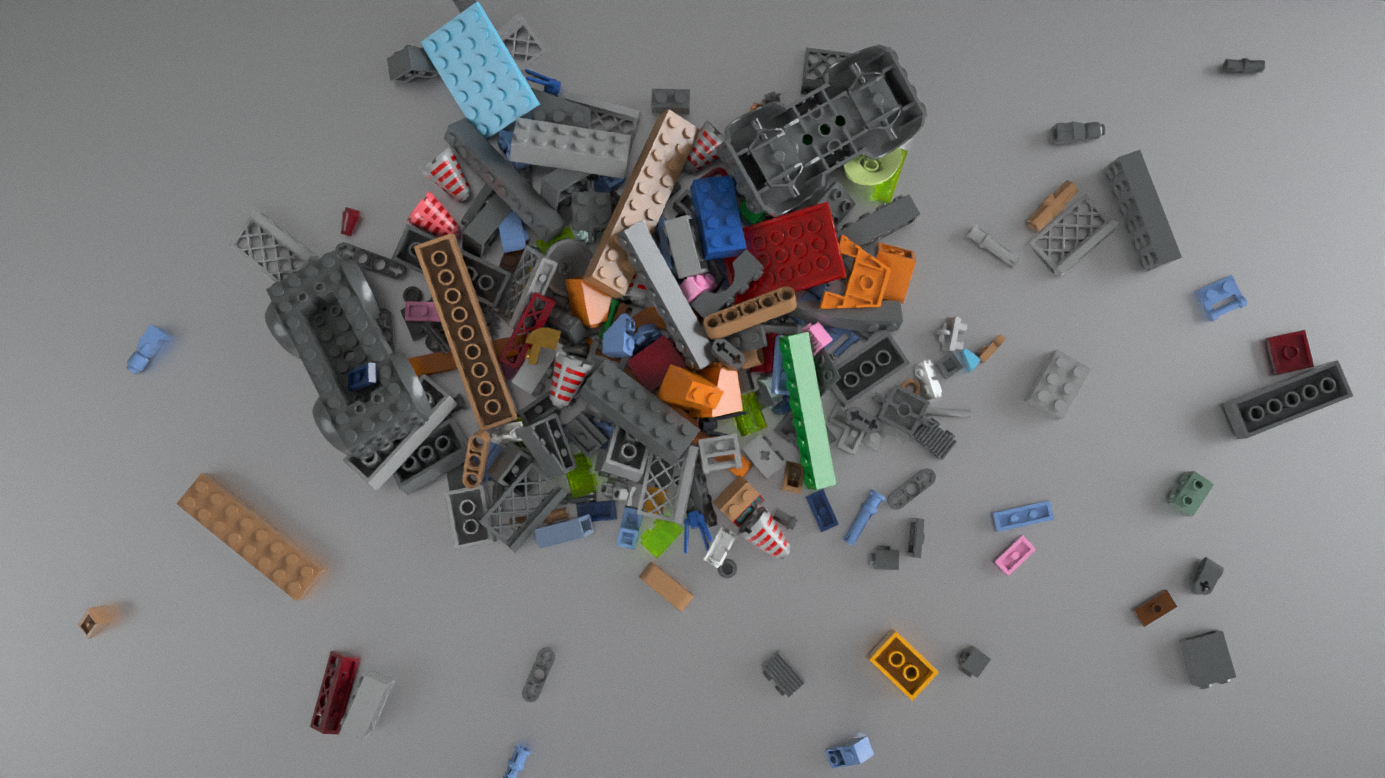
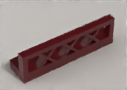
M534 291L500 355L499 361L517 370L521 368L526 360L528 347L532 348L533 345L525 343L532 331L543 328L556 303L554 298L546 297ZM536 297L545 301L542 308L537 311L533 307ZM534 315L535 321L533 325L526 328L524 324L525 318ZM525 332L526 338L524 342L517 345L515 341L516 335ZM516 349L517 355L513 362L505 358L508 351Z
M336 651L330 652L311 720V728L322 734L339 735L340 723L345 714L360 658L343 655ZM336 658H338V662L335 667V660ZM320 716H321V719H322V720H321L320 725H318L319 718H320Z

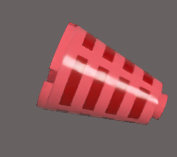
M429 191L425 195V199L418 203L406 221L437 237L452 233L455 234L457 239L461 234L459 224L434 194Z

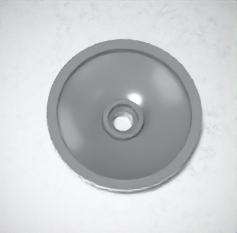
M568 238L559 240L549 247L545 256L556 261L558 265L548 288L556 294L568 296L565 279L585 275L592 260L593 254L586 244L579 240ZM562 263L565 264L563 269L561 268Z

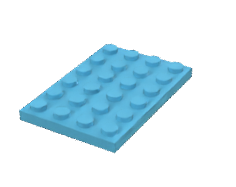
M479 2L471 5L420 42L466 119L486 140L515 122L517 117L521 118L540 105Z

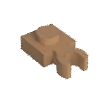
M1000 334L988 346L984 344L977 352L980 358L979 363H985L1006 338Z

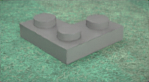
M836 404L828 421L845 429L836 447L854 455L865 432L847 422L846 412L848 409ZM850 412L852 421L855 419L862 421L863 418L859 417L857 413Z
M881 408L879 409L875 417L878 418L880 412L882 411ZM874 420L871 422L869 430L872 428L876 429L877 426L874 425ZM880 420V430L874 434L865 433L861 440L862 443L878 451L887 435L901 444H905L909 435Z

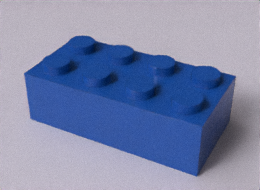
M728 175L694 179L690 186V192L704 260L740 256L745 251L746 244L732 178Z

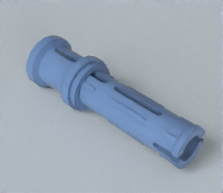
M872 489L870 490V495L866 502L861 504L862 510L843 540L853 546L855 545L871 516L877 513L878 506L882 500L886 499L884 496Z
M515 744V751L511 759L507 761L508 768L503 778H516L518 772L524 768L523 764L527 755L531 753L530 749L523 745Z

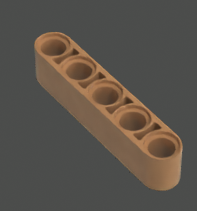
M782 287L706 316L704 327L708 338L717 340L795 310L797 306L795 291L791 287Z

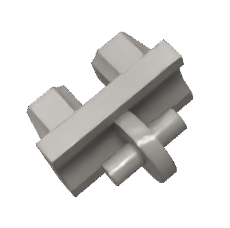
M946 317V321L942 323L941 329H935L934 333L939 335V342H942L940 351L955 352L963 350L964 343L961 340H957L958 333L964 334L966 332L967 324L960 321V317Z
M608 478L607 482H602L600 493L619 503L632 506V497L635 495L636 487L614 478Z

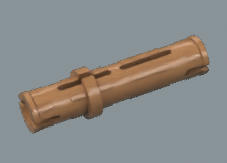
M567 507L553 510L541 524L547 523L549 525L554 521L569 519ZM526 516L516 517L515 523H523L526 520Z

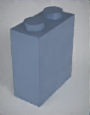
M586 514L535 529L534 539L536 544L539 545L540 549L583 538L594 533L590 515Z

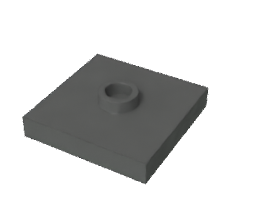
M912 518L910 521L907 553L910 557L921 558L922 544H924L925 534L923 533L925 519Z

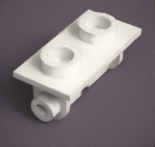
M930 360L914 364L915 375L918 378L924 399L930 400L940 397L942 390L938 379L933 381L931 377L937 376L934 364Z
M522 421L496 426V431L490 435L491 441L493 443L501 442V444H506L510 441H522L515 429L523 426Z
M720 526L703 560L717 568L719 565L722 566L727 555L724 550L725 548L730 550L734 540H736V533Z

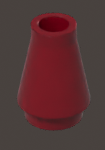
M345 207V210L342 211L341 234L352 236L361 218L359 216L360 211Z

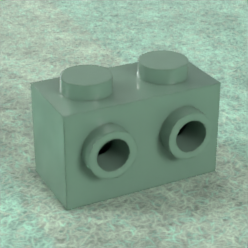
M1188 471L1181 476L1179 480L1181 483L1177 489H1173L1169 494L1170 499L1167 503L1185 516H1194L1214 484L1197 472Z

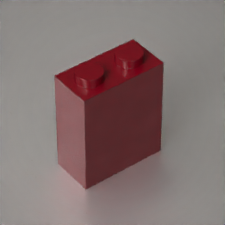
M663 335L627 361V364L644 388L651 393L660 388L670 364L684 369L687 368L682 352L678 354L674 349L676 344L671 337L666 338Z

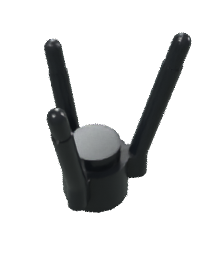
M747 411L716 417H699V429L701 432H705L706 436L729 435L713 431L718 427L717 421L747 415Z

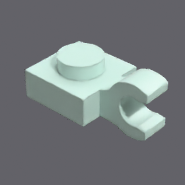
M762 376L757 379L760 388L766 386L773 403L776 400L778 403L783 400L782 397L777 396L778 394H771L772 377ZM775 404L770 405L769 408H773Z

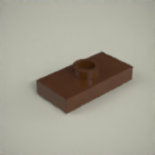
M1163 590L1132 610L1141 625L1145 627L1175 609L1177 605L1169 592Z

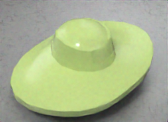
M899 147L886 156L874 161L859 155L843 164L844 173L848 179L861 185L881 184L891 178L897 171L902 160V150Z

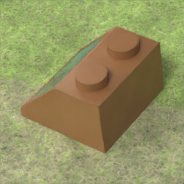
M739 475L712 503L739 528L765 500Z

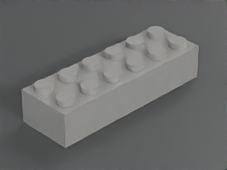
M517 117L511 142L510 161L625 179L631 135Z
M425 374L419 378V381L431 406L430 416L428 417L430 420L425 422V425L421 428H414L408 432L404 438L392 441L388 447L373 452V455L367 459L360 460L348 455L343 459L353 471L376 491L457 405L448 393Z

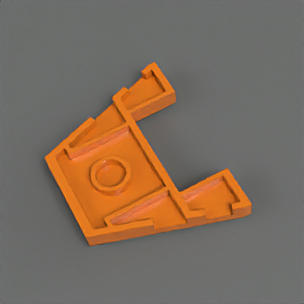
M840 235L838 243L841 254L854 258L843 296L824 291L819 308L880 307L891 269L872 255L866 253L860 246L850 241L848 237Z

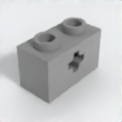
M759 435L745 446L742 451L763 477L768 479L785 465L782 462L784 458L778 450L776 452L770 447L772 443L766 436L762 437ZM761 451L769 453L767 456L768 461L759 458L761 457Z

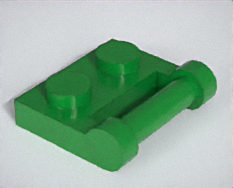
M611 300L608 319L603 322L599 335L600 340H603L604 333L613 324V319L621 302Z

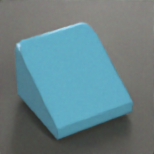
M963 349L960 354L970 373L980 362V358L968 349Z

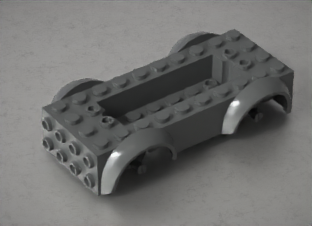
M879 44L854 52L835 62L824 71L823 85L787 106L779 101L762 105L743 114L725 127L724 142L717 146V153L720 159L726 162L728 166L727 172L730 177L735 178L737 190L741 195L745 196L747 200L746 205L750 212H754L756 215L763 211L773 217L786 214L820 191L825 185L826 174L859 155H863L872 161L880 159L905 144L923 128L926 116H928L926 107L918 99L916 88L910 84L906 70L901 67L898 55L891 47L888 48ZM838 115L843 116L845 119V124L842 127L835 124V118ZM821 125L828 127V135H823L820 132ZM809 134L812 137L811 145H805L802 142L803 135Z
M333 250L332 252L325 253L320 259L308 263L301 270L291 273L282 281L275 282L266 289L271 299L265 312L266 324L277 342L291 355L302 360L319 394L312 409L313 418L322 435L333 447L350 457H356L360 460L367 459L373 455V452L388 447L392 441L404 438L408 432L414 428H421L425 425V422L430 420L428 417L430 416L431 406L423 387L404 353H393L376 322L380 312L379 307L355 260H343ZM340 335L346 337V342L343 345L336 344V339ZM354 352V358L346 361L347 354ZM367 362L375 363V370L377 372L376 383L356 392L348 391V372Z

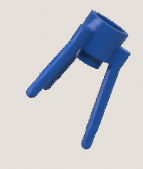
M528 69L525 70L526 73L542 79L526 77V80L544 85V92L559 97L560 81Z
M700 510L689 512L686 514L687 519H684V553H688L689 526L692 529L699 528L707 551L709 544L706 536L710 542L713 539L705 523L704 516Z

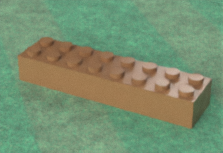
M201 473L176 503L295 601L303 600L327 570V568L208 473Z

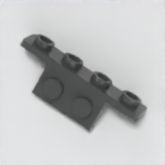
M698 455L686 514L700 510L707 527L710 528L717 525V515L713 509L712 497L708 491L707 479L703 473L701 458Z

